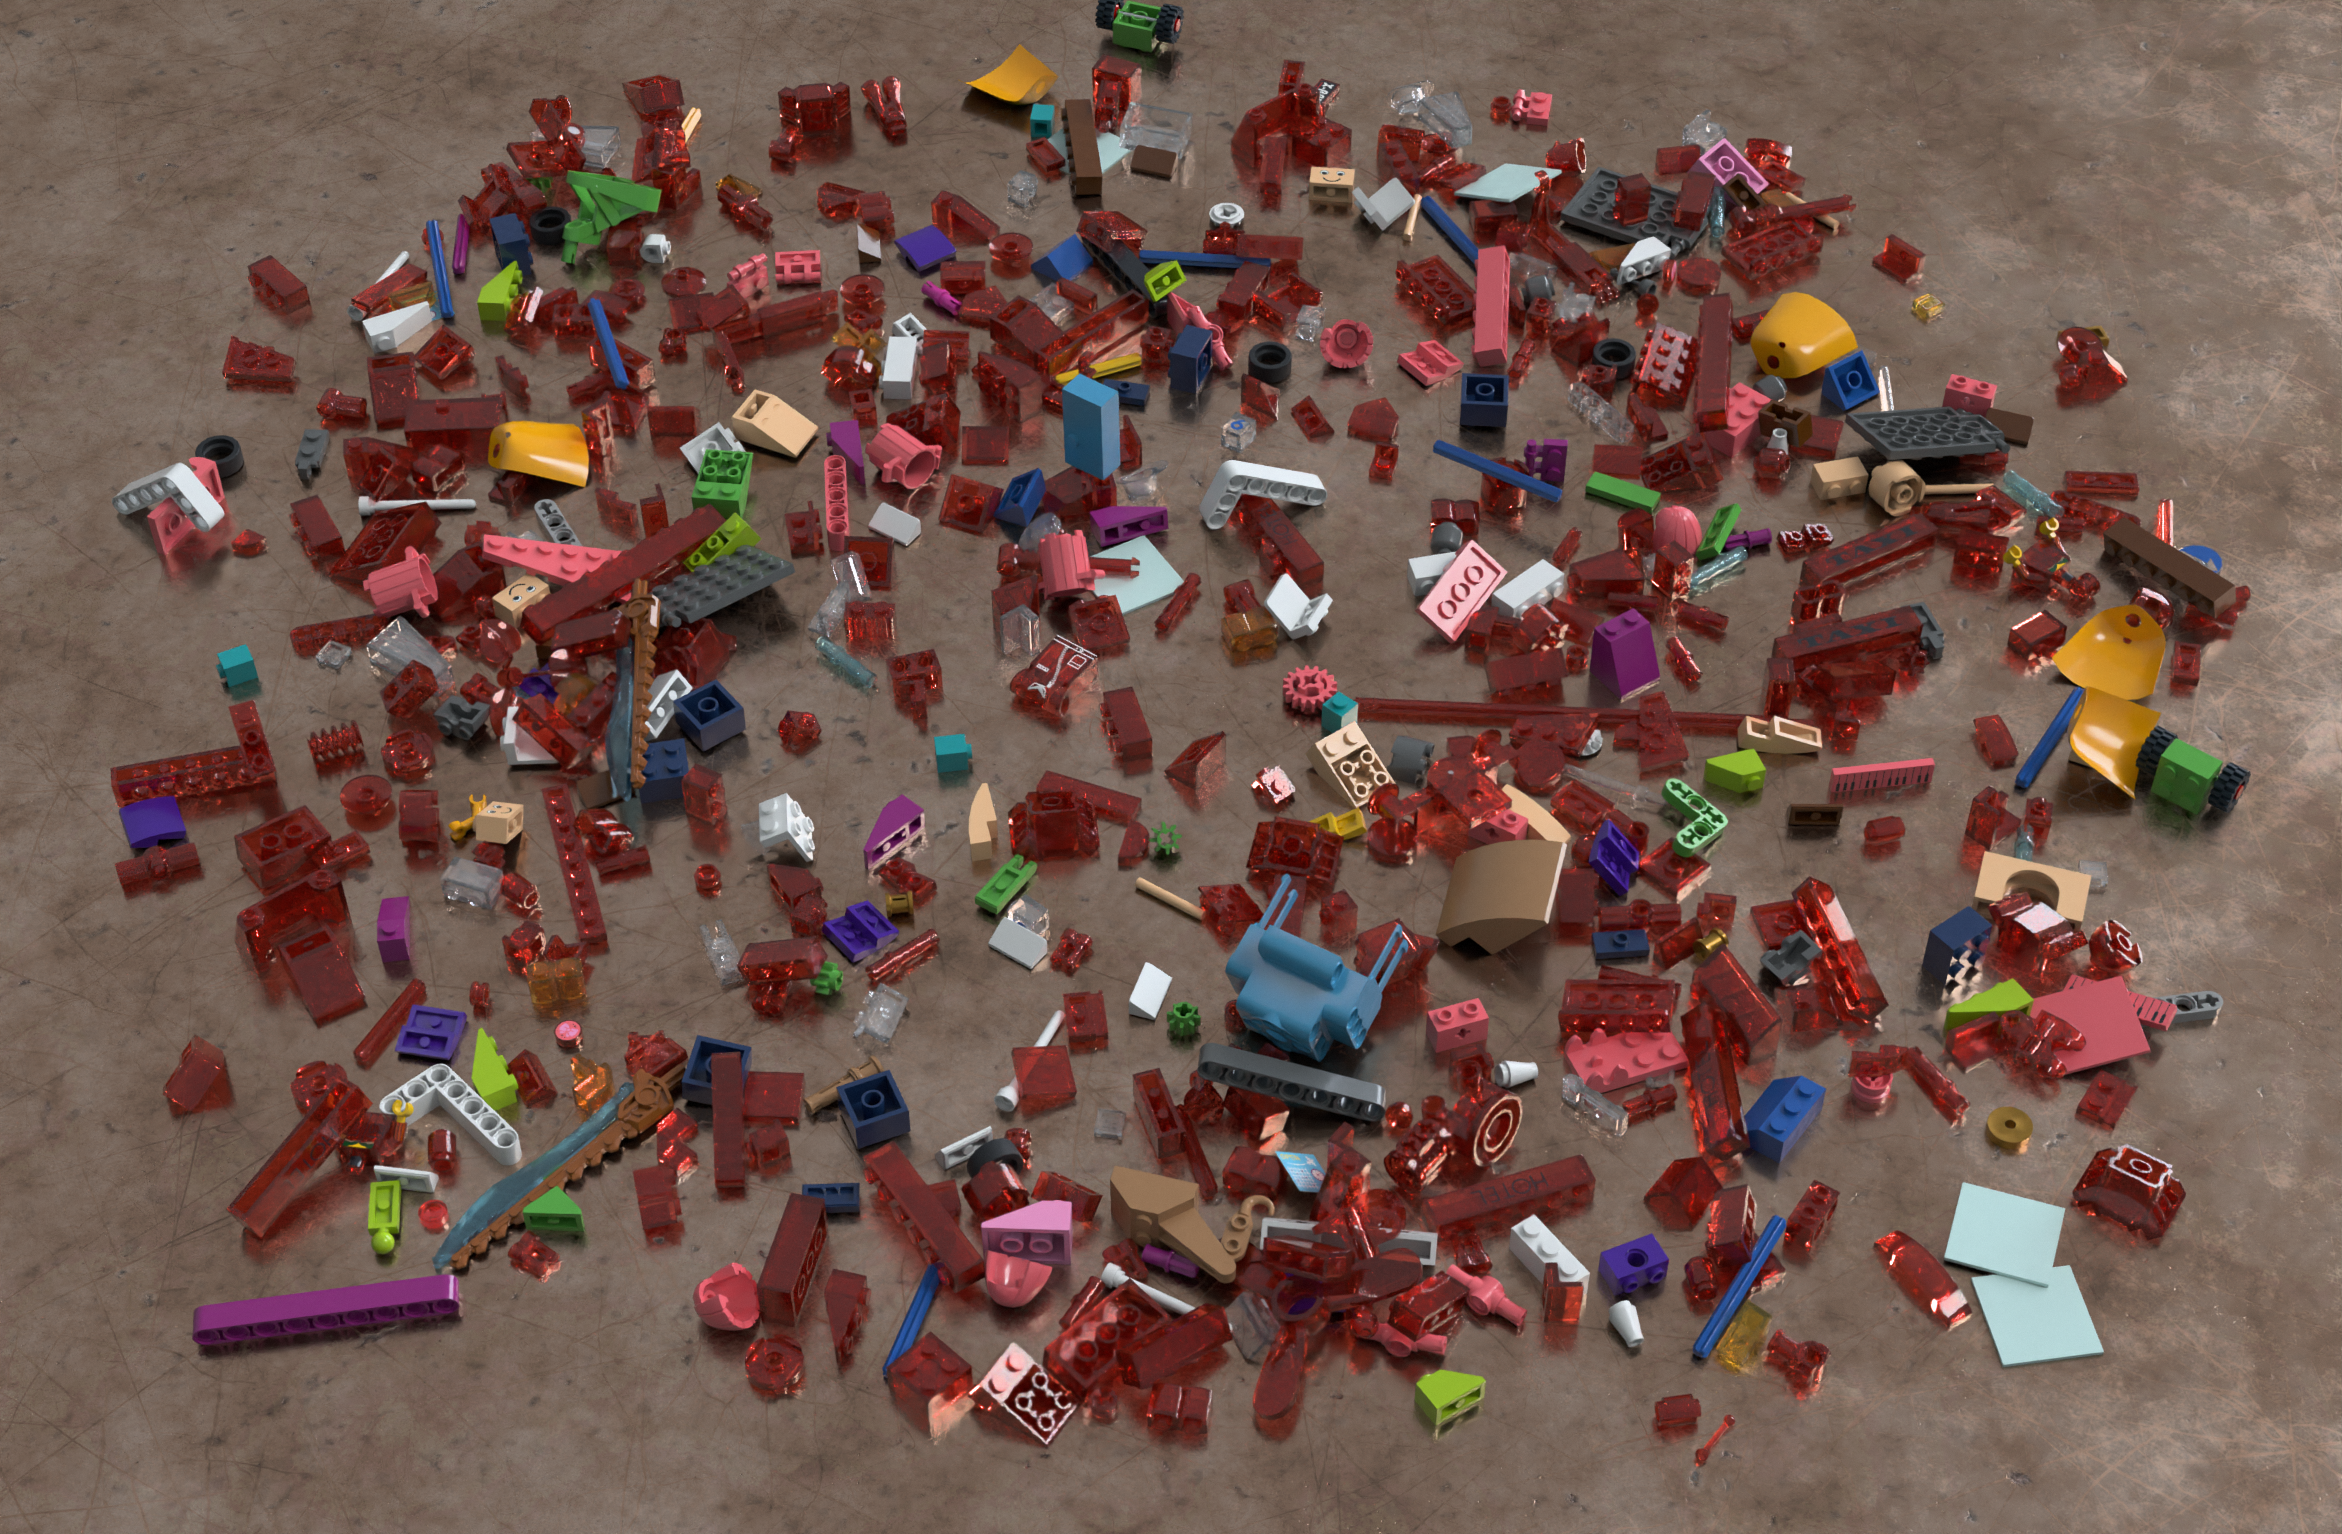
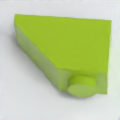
M1177 260L1159 264L1146 273L1144 278V284L1153 302L1158 301L1186 281Z
M1753 748L1706 759L1703 777L1705 781L1742 793L1763 788L1766 768Z
M1440 1369L1433 1374H1426L1418 1380L1414 1400L1436 1426L1483 1399L1486 1380L1481 1376Z

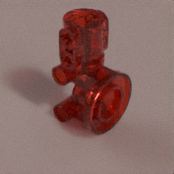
M1467 1060L1457 1066L1456 1074L1460 1099L1455 1104L1453 1110L1447 1109L1446 1101L1441 1096L1430 1095L1424 1098L1421 1102L1422 1120L1417 1122L1397 1142L1396 1150H1392L1384 1158L1383 1164L1386 1172L1405 1192L1415 1194L1424 1190L1442 1172L1444 1163H1448L1457 1153L1484 1167L1496 1162L1513 1142L1522 1120V1101L1516 1094L1506 1091L1484 1079L1482 1068L1478 1062Z

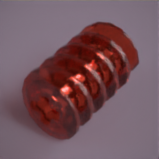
M351 720L350 728L345 723H341L340 731L333 725L330 727V734L322 728L320 729V737L312 731L310 732V740L306 738L315 764L318 763V755H321L327 761L329 752L337 758L339 749L345 755H348V747L351 746L355 752H358V744L361 743L364 747L355 720Z

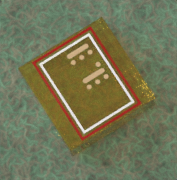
M1928 293L1913 300L1912 307L1926 318H1929L1944 311L1945 303L1933 294Z

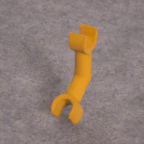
M471 794L469 797L470 808L472 809L471 817L462 822L453 821L448 825L453 831L449 835L454 840H460L465 836L466 831L473 828L474 817L487 807L485 794H483V799L479 802L473 801V795Z

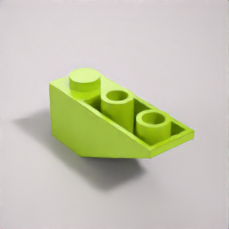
M513 261L481 288L477 301L480 320L507 321L509 313L513 312V300L518 296V284L522 283L523 277L522 271L518 269L517 261Z
M735 512L683 563L691 572H694L696 567L710 565L721 555L735 553L736 549L742 545L754 547L761 538Z
M2012 978L2004 983H1997L1983 993H1976L1970 999L1960 1004L1952 1005L1947 1010L1944 1028L1946 1030L2009 1028L2030 1017L2034 999Z
M483 1028L478 1029L471 1079L474 1091L496 1111L517 1102L515 1090H518L519 1087L514 1075L507 1074L508 1066L503 1055L498 1056L496 1054L498 1048L492 1036L487 1037Z

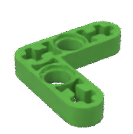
M1672 778L1666 781L1661 791L1662 797L1692 821L1691 824L1676 835L1672 848L1680 856H1693L1723 833L1728 823L1727 817L1684 782ZM1689 804L1695 805L1700 810L1692 808ZM1695 830L1702 832L1705 836L1697 834Z

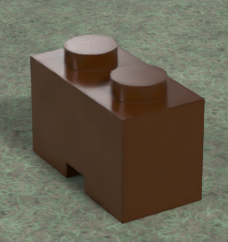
M1771 400L1758 412L1760 433L1763 436L1771 438L1774 429L1782 428L1787 431V444L1799 448L1813 436L1811 412L1796 407L1791 410L1788 409L1787 404Z

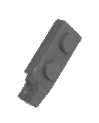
M305 429L295 459L300 479H310L313 468L321 467L330 438L328 430Z
M1925 602L1901 606L1900 614L1922 648H1927L1929 655L1933 659L1943 658L1942 653L1945 648L1943 645L1944 632Z

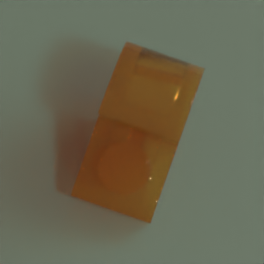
M848 322L831 338L848 354L845 360L858 367H865L871 363L887 345L871 328L862 336Z
M580 673L570 674L555 688L559 695L548 715L564 726L571 728L583 706L593 710L596 708L606 688L586 675Z
M578 1053L570 1059L573 1076L579 1081L572 1087L574 1102L577 1107L594 1120L607 1110L615 1099L616 1090L611 1067L606 1061L598 1067L591 1059L587 1060Z

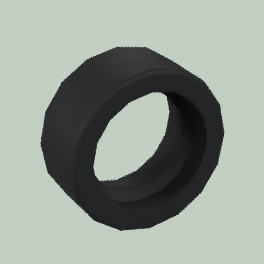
M555 206L538 209L529 218L532 238L534 241L544 245L563 243L565 241L562 238L564 227L567 223L571 222V215L567 210ZM552 223L561 224L554 228L542 227L544 225Z
M1604 339L1593 348L1591 366L1599 376L1604 378H1625L1634 371L1635 348L1629 342L1622 339ZM1618 356L1623 358L1624 361L1611 362L1603 357Z
M1268 341L1253 346L1249 351L1248 370L1255 379L1272 383L1287 378L1291 373L1292 354L1285 345ZM1264 359H1276L1278 361H1281V363L1276 365H1265L1259 363V361Z
M226 435L209 437L196 447L195 456L206 459L218 453H230L224 459L212 460L216 462L220 478L234 474L243 465L244 458L240 444L233 437Z
M993 1139L984 1143L969 1157L966 1165L967 1173L981 1191H997L1006 1187L1017 1178L1022 1171L1024 1161L1015 1145L1009 1139ZM1001 1161L997 1166H995L994 1168L989 1169V1168H990L991 1166H993L995 1163Z

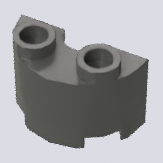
M451 695L433 715L439 723L438 729L444 735L452 734L464 740H469L488 720L492 709L489 704L476 702L474 705H471L465 698Z
M1398 735L1391 749L1393 756L1390 765H1387L1388 773L1394 779L1415 784L1418 776L1424 774L1427 765L1426 759L1427 757H1432L1435 744L1409 736Z
M1799 930L1782 941V948L1780 950H1769L1764 953L1760 962L1783 985L1786 982L1795 985L1812 972L1809 966L1816 957L1818 959L1821 958L1823 950L1802 930Z

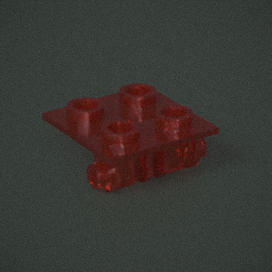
M1240 884L1198 886V890L1202 893L1199 896L1200 905L1204 907L1223 933L1230 935L1235 932L1237 922L1260 921L1264 915L1259 906L1254 903Z

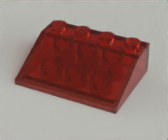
M426 501L375 512L328 575L332 579L363 585V581L368 580V575L371 572L405 561V549L412 546L419 555L423 553L426 544L436 535V531L442 523Z

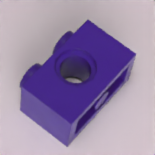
M1651 1233L1601 1252L1598 1270L1616 1296L1624 1292H1633L1645 1284L1661 1281L1667 1276L1669 1258Z

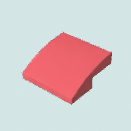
M1436 340L1418 343L1416 351L1399 354L1397 363L1425 386L1437 383L1453 375L1464 365L1462 361Z

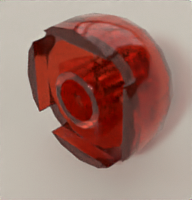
M2112 919L2102 923L2089 938V958L2091 963L2097 969H2102L2110 974H2125L2133 970L2143 962V955L2138 943L2132 945L2128 939L2131 933L2122 924Z

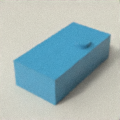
M1079 373L1062 388L1065 462L1104 480L1120 466L1118 391Z

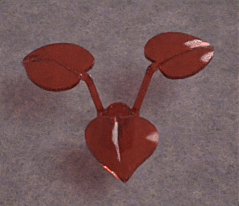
M485 619L480 621V646L484 656L496 663L504 662L508 658L506 664L502 666L503 669L497 674V683L505 689L495 692L489 704L490 722L496 736L505 734L502 722L503 717H507L508 707H519L522 724H525L528 719L529 709L527 702L522 697L515 696L516 691L512 688L519 686L523 679L551 675L550 683L552 687L560 691L572 690L585 680L588 673L587 664L576 652L570 649H558L550 655L548 659L550 670L523 674L519 668L510 667L514 658L512 653L521 648L519 632L511 624L502 620Z

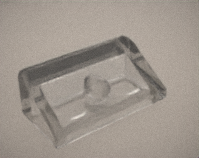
M1520 251L1509 254L1511 267L1533 276L1546 275L1549 279L1558 270L1557 266Z
M850 551L830 560L845 606L872 598L858 553Z

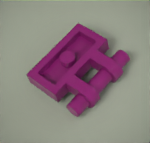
M1533 439L1528 440L1523 454L1525 457V462L1522 465L1523 474L1533 478L1535 473H1540V480L1564 482L1568 440L1544 439L1543 446L1536 445L1537 442ZM1542 457V462L1535 461V459Z

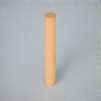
M1790 192L1784 195V200L1829 227L1837 229L1839 226L1837 220Z
M1419 194L1413 196L1415 204L1409 210L1402 236L1406 241H1409L1412 237L1422 199Z
M1994 484L1925 485L1924 495L1994 493Z
M1141 877L1135 882V887L1201 921L1206 916L1207 912Z

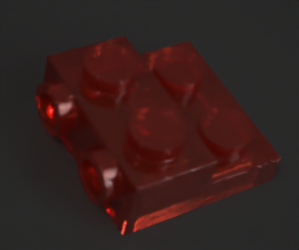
M1101 595L1095 598V600L1087 602L1080 600L1068 607L1067 616L1073 634L1077 636L1079 645L1083 649L1091 652L1130 642V635L1116 595Z

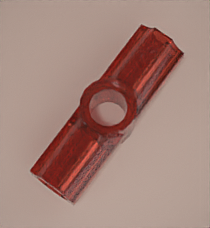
M727 184L721 187L717 194L718 201L730 208L737 220L742 221L745 219L763 231L770 228V224L773 222V215L759 206L757 199L752 194L745 196Z
M193 842L167 850L162 846H153L148 848L143 856L115 863L120 884L123 885L145 878H150L153 881H163L171 876L172 871L200 864L195 843Z
M1635 899L1629 906L1598 907L1599 930L1645 929L1648 932L1650 928L1681 926L1682 923L1681 906L1678 903L1651 904L1645 899Z

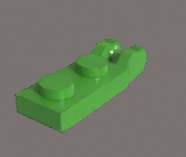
M1019 854L1015 855L975 896V904L998 914L1027 880H1030L1032 875H1034L1037 863L1029 861L1020 871L1018 869L1022 866L1024 858Z

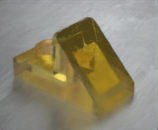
M1747 1299L1715 1349L1743 1367L1757 1343H1765L1773 1316Z

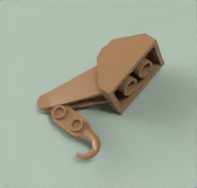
M1116 1165L1110 1178L1111 1214L1131 1243H1136L1142 1247L1150 1244L1156 1248L1168 1245L1221 1283H1230L1235 1279V1262L1245 1256L1253 1231L1252 1207L1262 1204L1269 1209L1270 1216H1273L1275 1212L1274 1204L1269 1198L1261 1195L1248 1197L1243 1201L1240 1209L1229 1218L1220 1243L1199 1215V1184Z

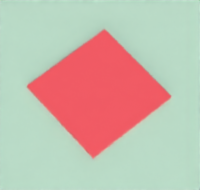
M2122 975L2034 998L2030 1017L2052 1078L2151 1052Z

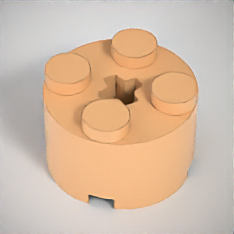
M1903 460L1888 462L1883 466L1879 465L1873 469L1869 484V495L1886 512L1893 516H1902L1914 509L1912 506L1917 500L1920 502L1923 499L1926 486L1921 477Z

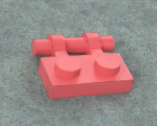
M1517 90L1513 97L1514 105L1511 108L1512 119L1519 121L1520 118L1527 119L1526 124L1548 126L1552 94L1531 92V97H1526L1524 90Z
M820 250L775 252L776 273H781L775 274L776 283L785 282V284H792V282L800 281L812 283V281L821 280L820 272H813L821 271Z
M764 253L750 257L748 262L743 265H736L731 272L727 273V277L730 280L727 283L728 298L734 305L769 285L767 267L763 265L767 261Z

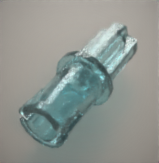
M2021 825L2017 828V841L2014 844L2016 858L2032 862V854L2035 851V844L2033 842L2034 829L2027 825V832H2024V825Z

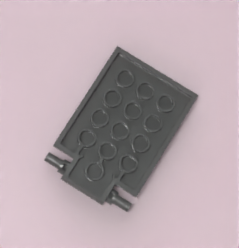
M1598 167L1561 212L1560 220L1611 238L1619 239L1631 245H1635L1638 241L1653 236L1666 246L1669 242H1672L1669 259H1674L1685 247L1690 248L1708 225L1707 215L1711 211V207L1705 204L1700 211L1693 213L1697 207L1698 199Z
M1949 406L1846 414L1845 423L1890 461H1900L1901 459L1908 458L1921 460L1922 457L1943 458V456L1948 455L1962 457L1964 454L1984 455L1985 453L1995 452L1996 449H1999L2002 453H2008L2010 450V446L2004 442V433L1982 415H1974L1962 408H1958L1956 411Z
M742 545L736 549L735 553L721 555L715 559L714 563L698 566L694 569V572L688 575L677 576L673 579V582L667 585L656 586L648 594H653L661 601L659 628L665 625L679 627L681 620L689 624L795 573L793 563L755 547Z

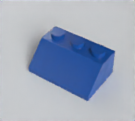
M1802 1075L1773 1080L1734 1128L1730 1137L1780 1163L1822 1110L1826 1088Z

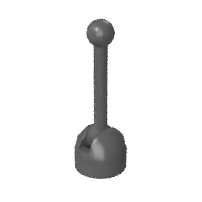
M1616 268L1610 269V276L1618 277V270ZM1633 279L1629 281V283L1638 286L1640 295L1647 299L1654 296L1657 291V283L1652 280L1645 279L1638 282Z

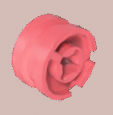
M1867 1059L1865 1063L1859 1062L1855 1066L1851 1081V1091L1862 1102L1869 1104L1880 1103L1889 1095L1893 1074L1889 1066L1885 1067L1881 1064L1882 1061Z

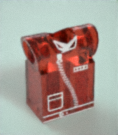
M1057 635L1030 663L1029 668L1019 671L1013 677L1009 689L1012 693L1033 704L1039 705L1044 710L1062 719L1068 712L1070 705H1073L1099 680L1098 655Z

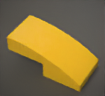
M1359 807L1338 817H1334L1329 812L1308 822L1311 839L1314 844L1343 841L1367 833L1364 816Z

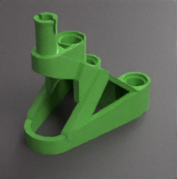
M568 170L566 182L569 183L578 197L580 207L578 219L567 223L564 227L562 238L565 239L561 261L575 264L578 242L599 245L602 230L609 226H616L620 221L644 210L657 212L662 190L634 184L635 181L621 177Z

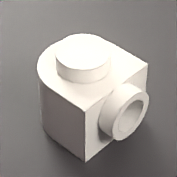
M648 235L640 250L642 258L651 263H664L666 256L671 251L670 241L665 240V235Z

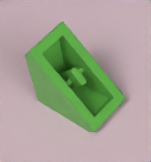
M555 1186L523 1209L527 1230L584 1231L585 1225L581 1209L558 1186Z

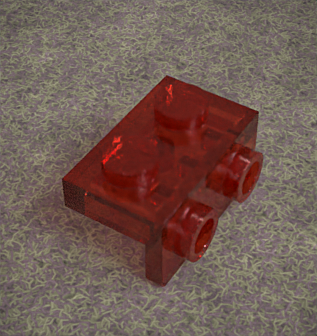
M601 398L581 411L587 448L602 457L606 454L605 443L614 438L609 402Z

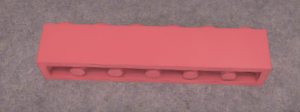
M1505 245L1479 249L1478 259H1475L1477 276L1474 277V284L1477 293L1473 295L1476 310H1473L1475 327L1472 328L1475 345L1471 346L1473 358H1477L1480 367L1507 363L1510 259Z

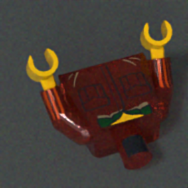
M2051 518L2048 522L2045 521L2040 525V532L2048 535V539L2043 537L2024 553H2022L2018 546L2014 545L2003 556L2004 562L2013 564V578L2020 580L2025 586L2035 587L2044 592H2049L2058 584L2069 590L2076 581V577L2069 573L2072 560L2067 555L2059 535H2055L2054 531L2059 527V523L2055 518Z
M328 1093L325 1097V1103L331 1108V1114L328 1115L329 1136L331 1137L333 1134L330 1127L339 1135L337 1137L334 1134L331 1142L334 1150L340 1153L342 1162L347 1163V1172L352 1175H361L365 1166H382L386 1158L403 1146L408 1124L405 1120L414 1111L411 1103L407 1102L405 1110L401 1112L402 1101L396 1100L392 1105V1110L396 1115L344 1109L343 1114H341L340 1109L345 1105V1098L339 1093V1102L336 1105H332V1096Z

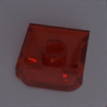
M442 325L412 358L440 380H443L457 367L468 366L475 357V349L471 344Z

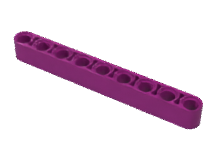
M436 1275L203 1305L196 1308L193 1312L192 1339L201 1345H212L449 1314L459 1308V1281L453 1275Z

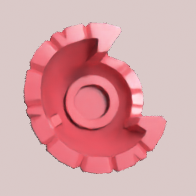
M1350 319L1339 320L1331 329L1325 328L1320 337L1322 356L1331 365L1339 368H1353L1361 365L1368 359L1373 349L1372 332L1362 321L1356 323Z
M1672 505L1671 507L1661 509L1655 518L1656 529L1650 543L1651 550L1656 555L1659 554V557L1668 560L1672 558L1674 561H1679L1684 558L1689 559L1693 557L1702 541V531L1696 516L1692 511L1682 506Z
M986 1250L985 1280L988 1293L996 1303L1010 1308L1024 1306L1041 1291L1053 1267Z
M738 1263L728 1264L696 1286L692 1297L695 1304L694 1309L704 1323L716 1329L736 1331L749 1328L756 1322L755 1320L758 1319L760 1314L758 1310L761 1309L760 1295L757 1294L759 1289L756 1281L751 1280L753 1276L745 1267Z

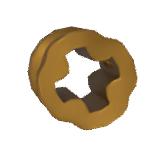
M907 891V894L898 895L885 893L887 917H891L894 913L909 912L910 915L914 914L912 891Z
M1712 928L1706 937L1693 942V950L1699 959L1708 962L1713 958V954L1719 950H1725L1729 945V941L1725 933L1719 928Z

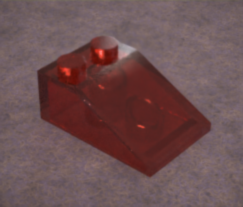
M659 74L622 83L624 90L640 113L646 114V116L658 115L659 111L665 109L666 112L679 110L678 106L685 105L679 79Z
M306 805L234 836L238 860L262 889L287 879L332 839L330 833Z

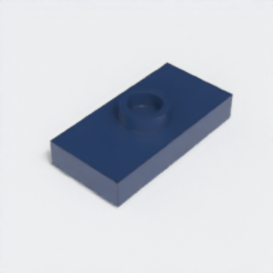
M1105 379L1103 385L1118 391L1120 403L1145 406L1150 392V385Z
M1645 929L1592 933L1591 940L1596 959L1649 956L1650 947Z
M860 1183L802 1184V1214L860 1212Z

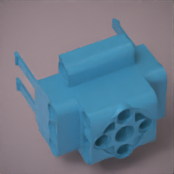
M1286 873L1281 878L1282 883L1260 922L1250 924L1237 949L1229 958L1225 972L1235 992L1239 994L1236 1009L1248 1029L1261 1034L1283 1050L1300 1053L1320 1062L1325 1057L1334 1039L1354 1049H1358L1361 1046L1368 1029L1381 1008L1380 1004L1383 997L1381 993L1403 953H1407L1408 943L1407 940L1403 939L1381 981L1377 984L1375 979L1397 938L1402 937L1403 930L1400 924H1397L1368 977L1346 968L1340 956L1280 929L1298 897V893L1294 889L1288 893L1289 899L1274 925H1269L1268 929L1264 930L1291 882L1290 875Z

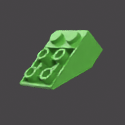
M706 449L691 497L694 518L727 521L735 512L743 518L750 481L752 452Z

